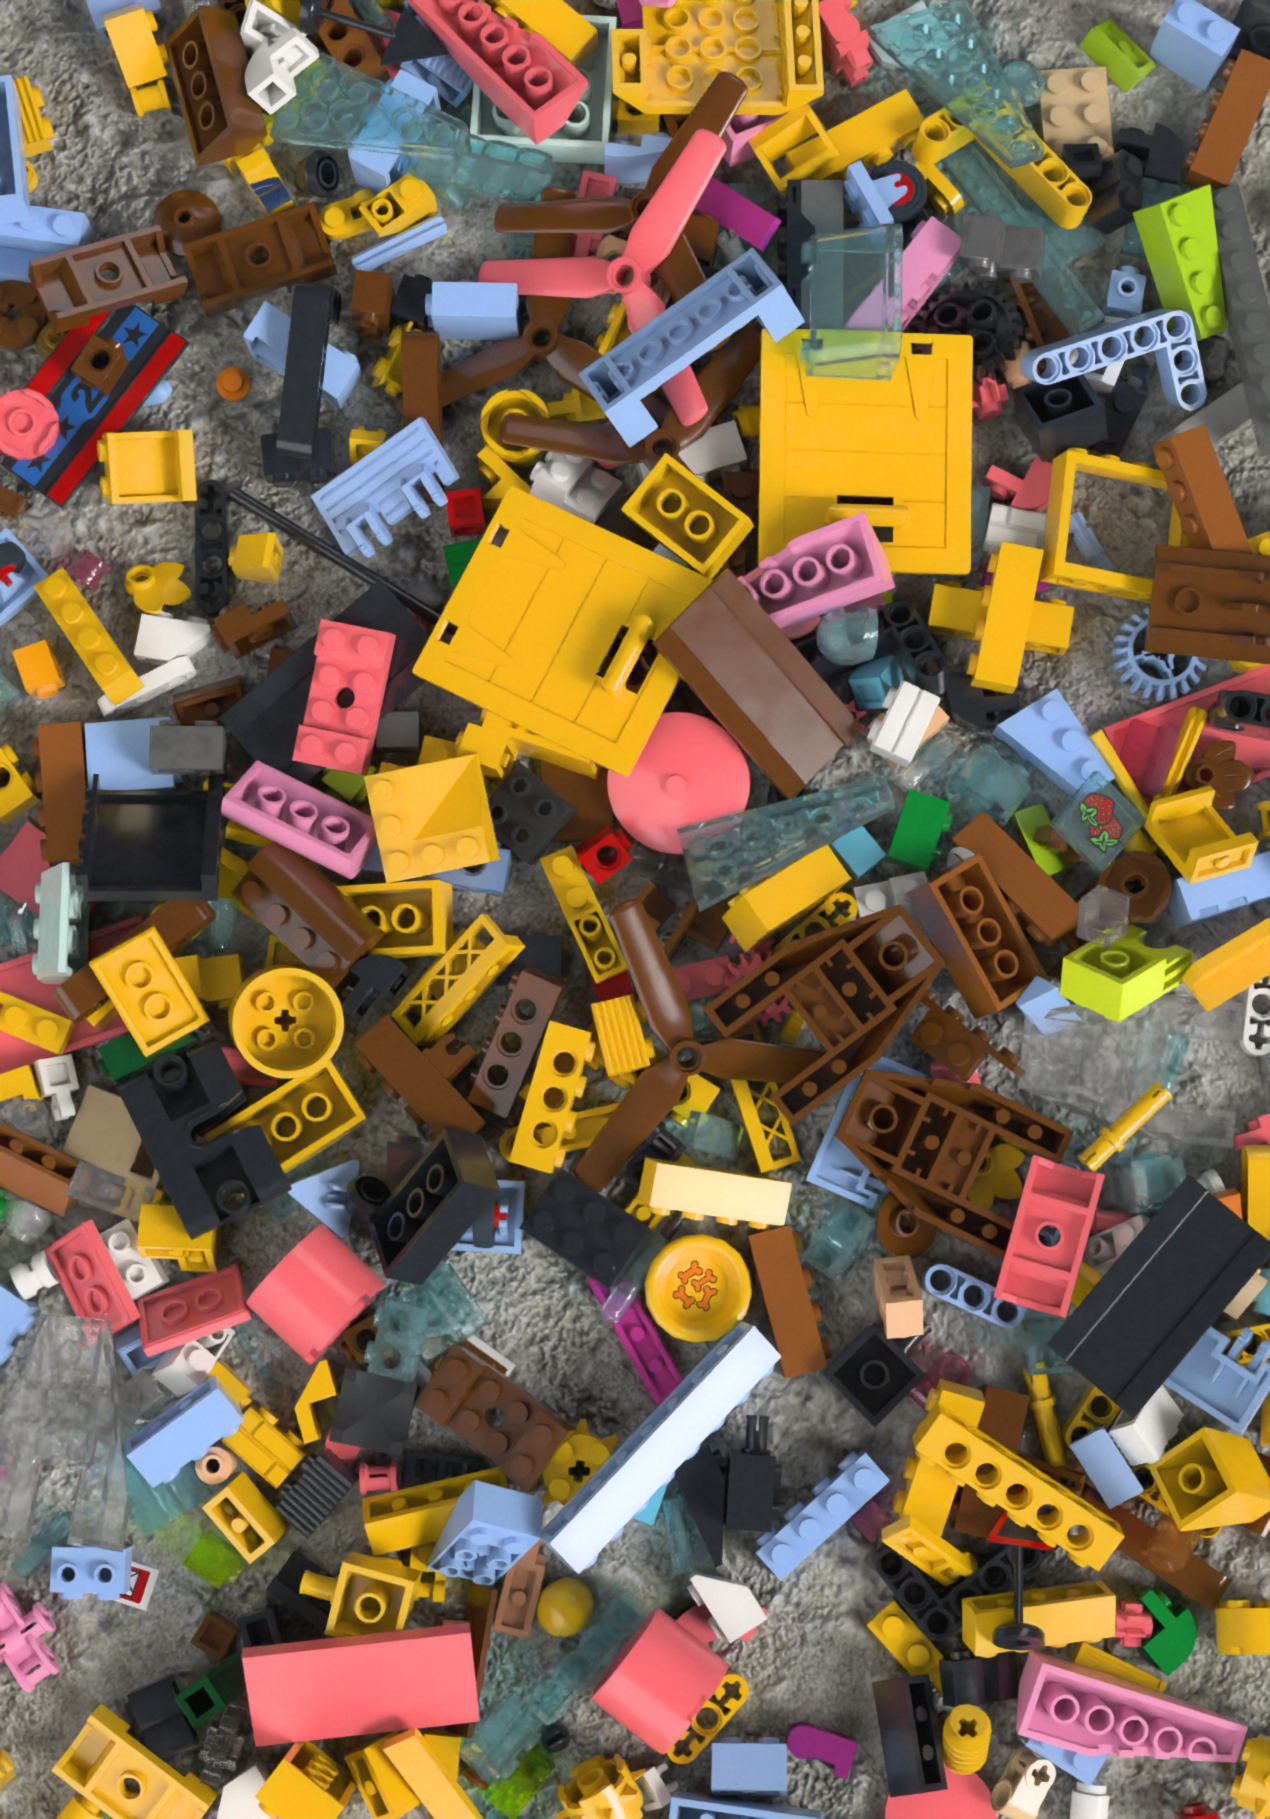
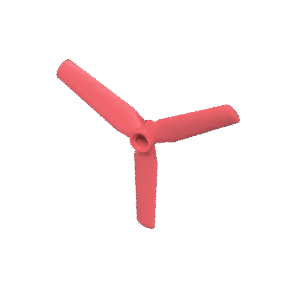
M696 130L631 229L623 257L616 258L612 262L596 256L487 260L480 267L478 282L517 283L518 295L591 298L617 291L623 295L628 323L633 333H635L666 310L663 301L650 288V273L670 254L727 150L725 142L709 130ZM633 270L634 278L632 282L624 285L625 274ZM690 364L661 385L683 426L696 423L708 411L707 403Z

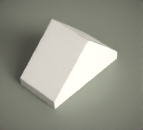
M249 0L240 34L247 54L253 55L264 41L268 40L273 45L292 28L295 27L299 32L300 30L299 27L258 1Z

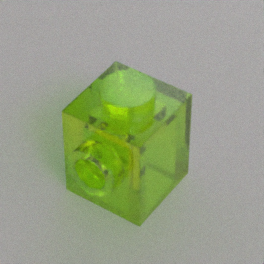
M211 1530L202 1534L183 1562L184 1566L217 1589L223 1587L226 1582L232 1586L244 1569V1566L240 1564L243 1558L240 1552Z

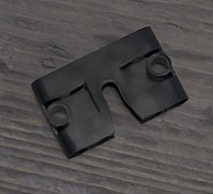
M1219 690L1217 701L1213 702L1207 710L1209 725L1218 731L1270 741V695L1247 690Z
M215 1035L178 1055H163L157 1059L154 1067L115 1085L191 1240L232 1220L239 1221L245 1219L251 1214L253 1209L292 1190L260 1124L224 1133L203 1144L195 1142V1137L199 1132L220 1122L247 1100ZM178 1068L181 1070L179 1077L175 1080H164V1075L170 1069ZM234 1193L244 1195V1200L239 1206L234 1208L226 1206V1201L230 1195Z

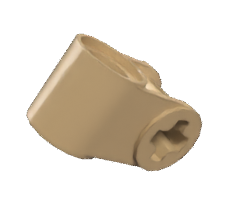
M1027 1746L1016 1749L1012 1753L999 1782L992 1790L990 1796V1807L992 1810L1009 1819H1035L1040 1805L1055 1780L1056 1770L1054 1765L1046 1758L1040 1757L1038 1753ZM1020 1760L1027 1765L1025 1768L1019 1763ZM1041 1770L1045 1777L1041 1776L1038 1771Z

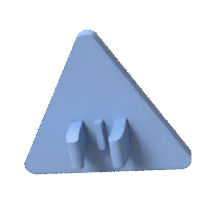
M351 1159L290 1184L292 1190L286 1193L335 1234L344 1238L348 1235L351 1215L346 1209L347 1186L352 1179L358 1177L360 1163L357 1159Z

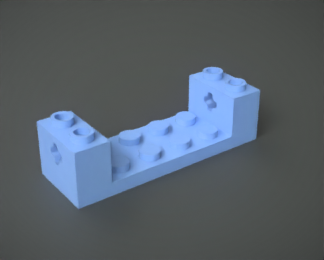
M752 247L582 370L578 375L630 448L658 428V425L640 401L646 395L655 391L660 385L684 370L689 364L713 349L717 344L745 326L755 317L775 343L790 334L805 321L783 284Z

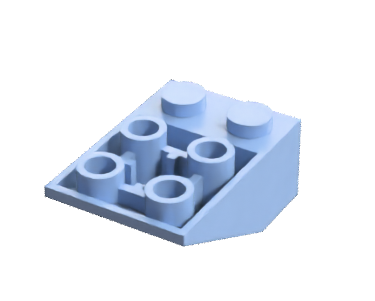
M474 1480L459 1496L427 1562L426 1569L438 1571L446 1577L457 1576L473 1580L478 1585L493 1586L541 1538L543 1498Z

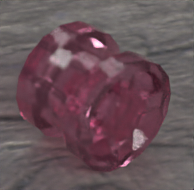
M82 549L78 555L79 561L75 566H70L67 573L88 589L97 592L100 587V579L103 575H108L112 568L94 554Z
M872 1499L866 1502L859 1511L849 1518L872 1544L878 1539V1533L882 1531V1528L892 1524V1521Z

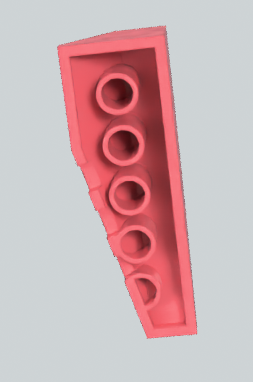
M407 0L466 74L536 145L564 126L587 88L588 80L543 36L536 32L530 34L520 28L518 22L508 16L503 18L492 12L491 6L481 0L478 2L473 0Z

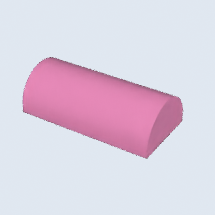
M258 760L223 797L221 806L222 816L349 879H353L360 872L377 841L371 816Z

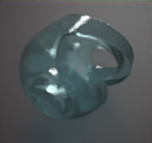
M861 604L853 612H846L843 607H840L825 615L818 625L816 634L817 645L823 656L840 666L855 665L873 659L878 639L877 609L873 605Z

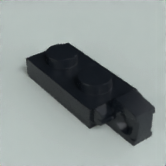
M1136 362L1128 379L1122 376L1119 377L1104 405L1108 439L1086 446L1087 448L1103 455L1120 456L1147 398L1146 394L1149 388L1141 384L1149 367Z

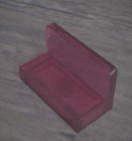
M1138 719L1130 721L1119 759L1142 796L1152 798L1162 793L1182 726L1167 722L1158 727ZM1114 779L1112 781V784L1114 786L1119 787L1118 783Z

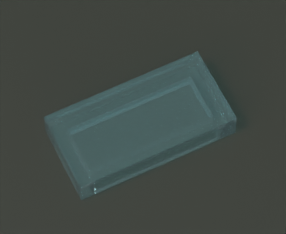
M691 1110L683 1146L727 1160L737 1161L745 1126Z

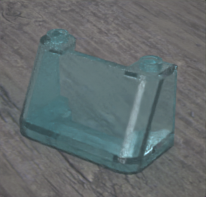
M883 223L810 235L808 242L802 243L801 264H807V270L810 271V332L807 341H801L800 363H806L805 376L891 380L900 357L902 345V224Z

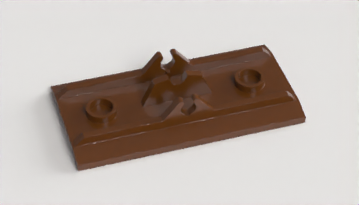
M1156 544L1150 610L1143 651L1270 664V556Z
M726 569L713 580L653 643V646L789 802H792L806 786V783L827 761L863 728L730 569Z

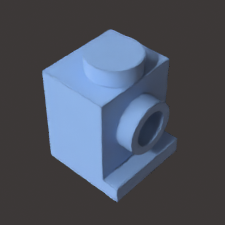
M1121 266L1119 270H1112L1107 282L1102 315L1123 319L1140 315L1147 276L1139 275V269L1132 266ZM1122 289L1132 290V292L1125 293Z

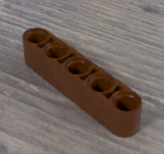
M402 332L404 428L419 417L425 418L443 448L439 332ZM436 475L435 478L444 492V485L438 475ZM424 485L418 488L426 504H436Z
M169 901L101 954L152 925L156 927L170 953H173L212 923L217 914L207 901ZM89 963L59 985L52 993L74 1024L85 1020L111 1000Z
M1084 1483L1081 1498L1117 1521L1125 1537L1116 1549L1213 1612L1232 1580L1121 1506L1117 1505L1109 1509L1099 1492Z

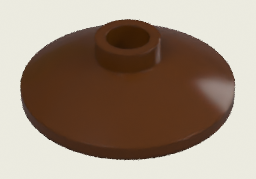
M181 190L168 195L158 204L153 215L152 226L160 225L167 252L176 256L186 257L182 245L219 233L221 231V217L217 206L208 196L194 190ZM186 214L191 216L188 222H179L181 216Z
M891 1191L883 1198L878 1207L875 1222L876 1233L882 1247L894 1257L910 1255V1259L920 1256L930 1247L935 1238L937 1227L916 1217Z

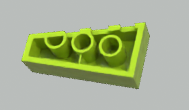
M1208 184L1183 192L1133 212L1162 307L1186 312L1191 317L1196 341L1226 330L1227 320L1211 185ZM1171 317L1167 322L1170 332L1175 327L1174 317Z

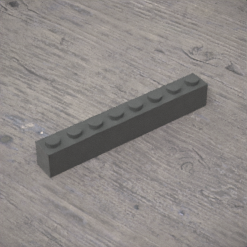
M1239 185L1211 190L1226 318L1260 457L1270 456V308Z

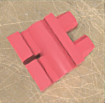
M824 0L819 3L822 54L831 65L830 71L833 77L837 78L843 74L850 88H853L869 78L867 69L873 62L867 51L870 36L866 29L860 32L858 20L849 14L852 0Z

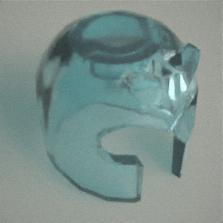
M1009 58L1000 62L991 72L988 88L996 92L1013 111L1021 107L1034 105L1033 112L1036 113L1046 80L1042 78L1037 66L1029 60ZM1014 111L1023 121L1025 120L1026 114L1024 111Z

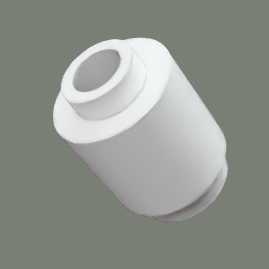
M1077 1780L1076 1788L1072 1789L1070 1819H1107L1109 1794L1106 1793L1107 1785L1102 1782L1093 1781L1089 1786L1081 1780Z

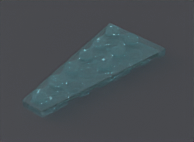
M952 0L868 27L870 38L1010 169L1043 159L1044 148L967 0Z
M318 51L319 58L294 77L297 95L277 110L270 136L275 142L460 161L469 128L465 122Z
M880 775L677 829L699 912L895 809L894 797L886 775Z

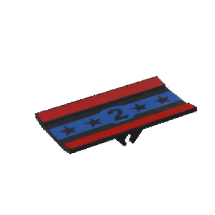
M135 304L90 317L89 325L68 330L24 387V389H31L42 393L53 404L59 417V434L55 444L46 454L30 460H18L5 455L0 450V465L64 509L98 465L97 442L98 440H103L102 434L109 432L122 433L189 346V341L161 324ZM93 334L102 340L107 336L117 341L124 347L123 353L129 361L127 368L108 397L103 396L77 380L71 371V367ZM103 357L98 359L94 368L102 369L106 367L110 358Z

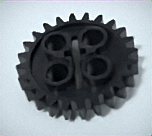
M965 282L962 291H957L956 287L951 285L949 295L946 296L943 292L938 291L939 301L926 300L929 310H919L917 312L920 321L912 322L911 325L914 333L972 336V380H976L979 386L983 385V377L986 375L994 381L996 379L994 370L997 368L1006 372L1008 369L1005 360L1015 361L1017 359L1013 349L1022 348L1019 337L1024 336L1021 325L1023 322L1020 313L1017 312L1015 302H1009L1006 292L998 295L994 285L985 292L982 282L977 284L975 290H971L968 282ZM988 316L987 319L982 321L980 320L981 318ZM954 320L951 323L945 324L947 321ZM912 343V354L931 355L932 344ZM983 347H988L986 350L978 351Z

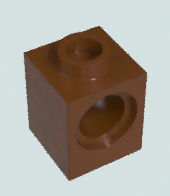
M93 334L71 367V371L77 380L103 396L108 397L127 368L129 361L123 353L124 347L110 337L106 336L102 340ZM103 357L110 358L106 367L102 369L94 368L98 359Z
M379 1310L341 1333L345 1341L340 1343L350 1362L357 1360L359 1365H362L394 1346L400 1340L383 1311ZM364 1329H371L377 1335V1344L371 1350L363 1349L359 1344L358 1337Z

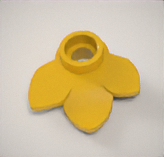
M162 562L154 567L136 565L128 570L124 581L126 591L134 596L135 605L140 610L150 614L160 613L164 604L169 606L178 605L191 596L190 589L178 580L184 571V565L180 563Z
M1000 1144L991 1149L988 1148L984 1157L985 1166L983 1169L978 1170L967 1194L968 1199L972 1203L989 1210L994 1196L1002 1199L1021 1198L1023 1193L1022 1183L1014 1169L1023 1162L1025 1155L1009 1144Z

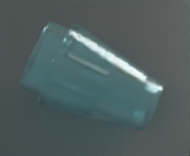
M218 897V901H207L217 914L214 921L206 927L208 948L229 949V942L231 941L239 909L235 907L236 899Z

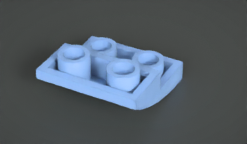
M654 132L651 135L642 134L641 147L634 146L633 143L624 140H618L614 143L606 142L604 174L617 177V184L648 182L652 167L673 138L662 132Z

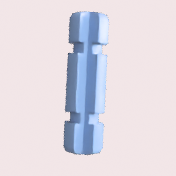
M1076 512L1070 515L1069 533L1074 534L1073 540L1086 562L1090 561V567L1111 571L1113 565L1108 556H1103L1102 552L1104 550L1092 529L1086 527L1087 521L1083 514Z

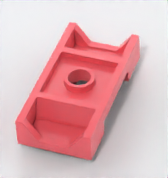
M321 619L314 650L317 658L303 726L299 725L292 760L360 775H368L396 635ZM344 688H350L355 695L354 703L348 708H342L337 702L338 693Z
M1033 1155L994 1298L1066 1319L1105 1175L1078 1170ZM1053 1226L1058 1229L1060 1241L1055 1246L1047 1247L1039 1241L1038 1234L1043 1227Z

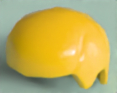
M562 1577L550 1583L538 1597L536 1614L539 1624L548 1634L555 1637L561 1636L564 1638L580 1632L588 1625L592 1618L595 1607L592 1592L581 1580L569 1577Z

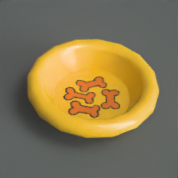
M706 1234L681 1236L663 1246L650 1262L644 1283L646 1304L656 1323L672 1337L691 1343L716 1341L732 1331L746 1315L752 1296L750 1271L740 1253L723 1239Z

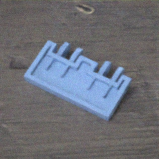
M419 417L311 495V498L345 555H352L360 549L363 555L370 558L376 551L363 529L369 524L376 538L383 545L387 546L393 539L381 519V515L384 516L390 525L396 524L414 510L421 518L425 519L431 512L418 488L424 485L432 500L441 507L448 500L435 476L438 475L443 485L447 486L459 479L460 476L426 419Z
M883 1056L868 1068V1070L929 1077ZM862 1072L845 1085L805 1181L869 1209H873L878 1194L864 1189V1186H869L885 1194H888L890 1190L879 1180L869 1177L870 1171L834 1136L862 1077Z
M1211 1326L1163 1384L1239 1434H1243L1270 1391V1363L1265 1362L1270 1354V1341L1266 1339L1260 1344L1248 1367H1245L1238 1360L1252 1341L1254 1331L1245 1327L1226 1356L1223 1353L1232 1339Z

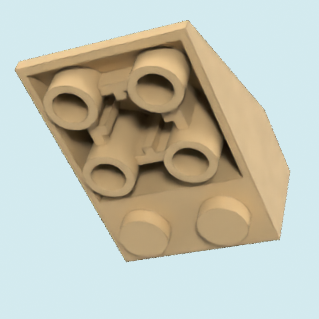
M89 1085L62 1152L143 1185L163 1190L164 1184L122 1098Z

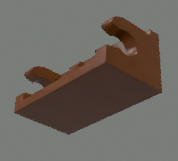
M454 1033L445 1035L430 1050L425 1048L422 1051L427 1059L451 1084L480 1057L470 1044L459 1050L457 1046L460 1041L459 1039H454Z

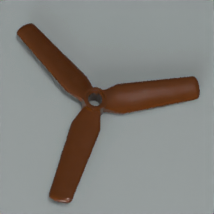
M719 72L652 167L645 190L639 191L631 199L607 196L502 204L498 207L494 217L496 232L613 233L633 228L696 130L706 129L722 138L748 93L747 85L731 73ZM682 230L670 254L655 268L675 303L707 281L690 242ZM731 335L725 338L713 349L707 352H712L722 347L729 340Z
M549 186L542 189L540 201L575 199L576 195L567 188ZM535 233L531 259L572 257L573 233ZM526 295L525 304L530 323L525 327L523 336L499 341L441 372L442 407L515 376L534 360L539 363H549L564 383L596 401L578 373L603 355L585 342L558 334L569 308L570 297ZM539 337H551L547 345L543 347L535 346ZM651 392L640 401L658 425L657 429H661L670 404L654 392ZM403 393L397 396L396 402L398 411L403 417Z
M748 323L734 333L729 350L721 348L695 377L707 403L708 411L704 417L692 425L683 426L672 405H670L661 429L654 430L629 448L613 425L507 414L501 421L500 439L506 444L619 465L644 463L650 471L662 458L657 456L653 449L658 446H664L670 451L669 456L693 473L681 459L679 452L704 436L758 363L761 352V331ZM728 560L724 563V565L720 568V570L716 573L712 580H715L726 569H730V571L732 572Z
M630 899L620 903L611 910L609 917L649 1026L666 1045V1055L640 1074L574 1167L573 1173L575 1177L596 1192L603 1191L651 1132L655 1130L678 1103L688 1076L704 1071L721 1079L788 1083L827 1053L734 1038L699 1042L693 1035L690 1005L639 899ZM682 1048H694V1055L691 1059L687 1061L677 1059V1054Z

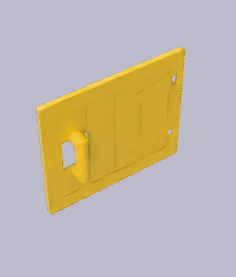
M765 329L762 330L760 352L758 566H760L759 563L770 555L773 557L788 547L787 544L796 537L864 512L871 526L892 527V542H880L891 573L967 575L970 573L972 336L794 329L790 334L775 343ZM801 339L823 340L822 351L802 350ZM911 343L932 344L931 355L911 354ZM837 496L893 498V505L837 504Z
M511 486L508 488L412 672L421 679L623 777H628L668 703L680 676L666 659L658 653L638 694L627 690L625 683L648 638L655 641L713 580ZM500 526L509 531L501 548L491 544ZM450 622L458 627L448 645L439 640ZM623 625L629 628L604 678H602L597 673Z

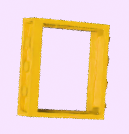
M1069 448L1053 459L1043 544L1044 553L1039 581L1150 603L1153 580L1065 562L1075 471L1168 490L1162 470L1153 469L1152 465L1147 462H1133L1130 464L1121 462L1120 458L1114 455H1101L1098 457L1089 455L1088 451L1082 448ZM1172 502L1168 545L1189 548L1188 539L1181 529L1180 518L1174 502Z

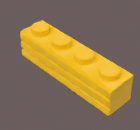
M1084 1641L1078 1642L1071 1657L1073 1663L1162 1693L1167 1685V1682Z

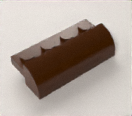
M272 842L264 847L247 863L246 866L249 868V871L231 892L244 907L308 968L328 983L331 988H337L349 973V969L357 961L367 957L385 935V932L304 856L276 842Z

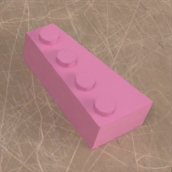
M933 216L927 222L922 220L910 236L913 239L905 251L900 249L889 264L891 267L883 278L880 277L874 283L868 293L869 296L861 306L855 309L844 329L846 331L902 333L958 259L961 237Z

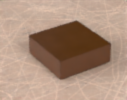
M211 1609L190 1643L221 1662L240 1631L237 1625Z

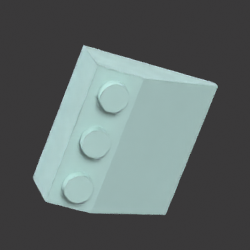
M62 862L42 872L41 882H37L35 886V901L37 904H40L39 918H35L33 925L34 938L38 939V953H34L32 957V972L34 975H37V980L44 984H62L88 964L90 901H84L82 886H76V867L70 862Z

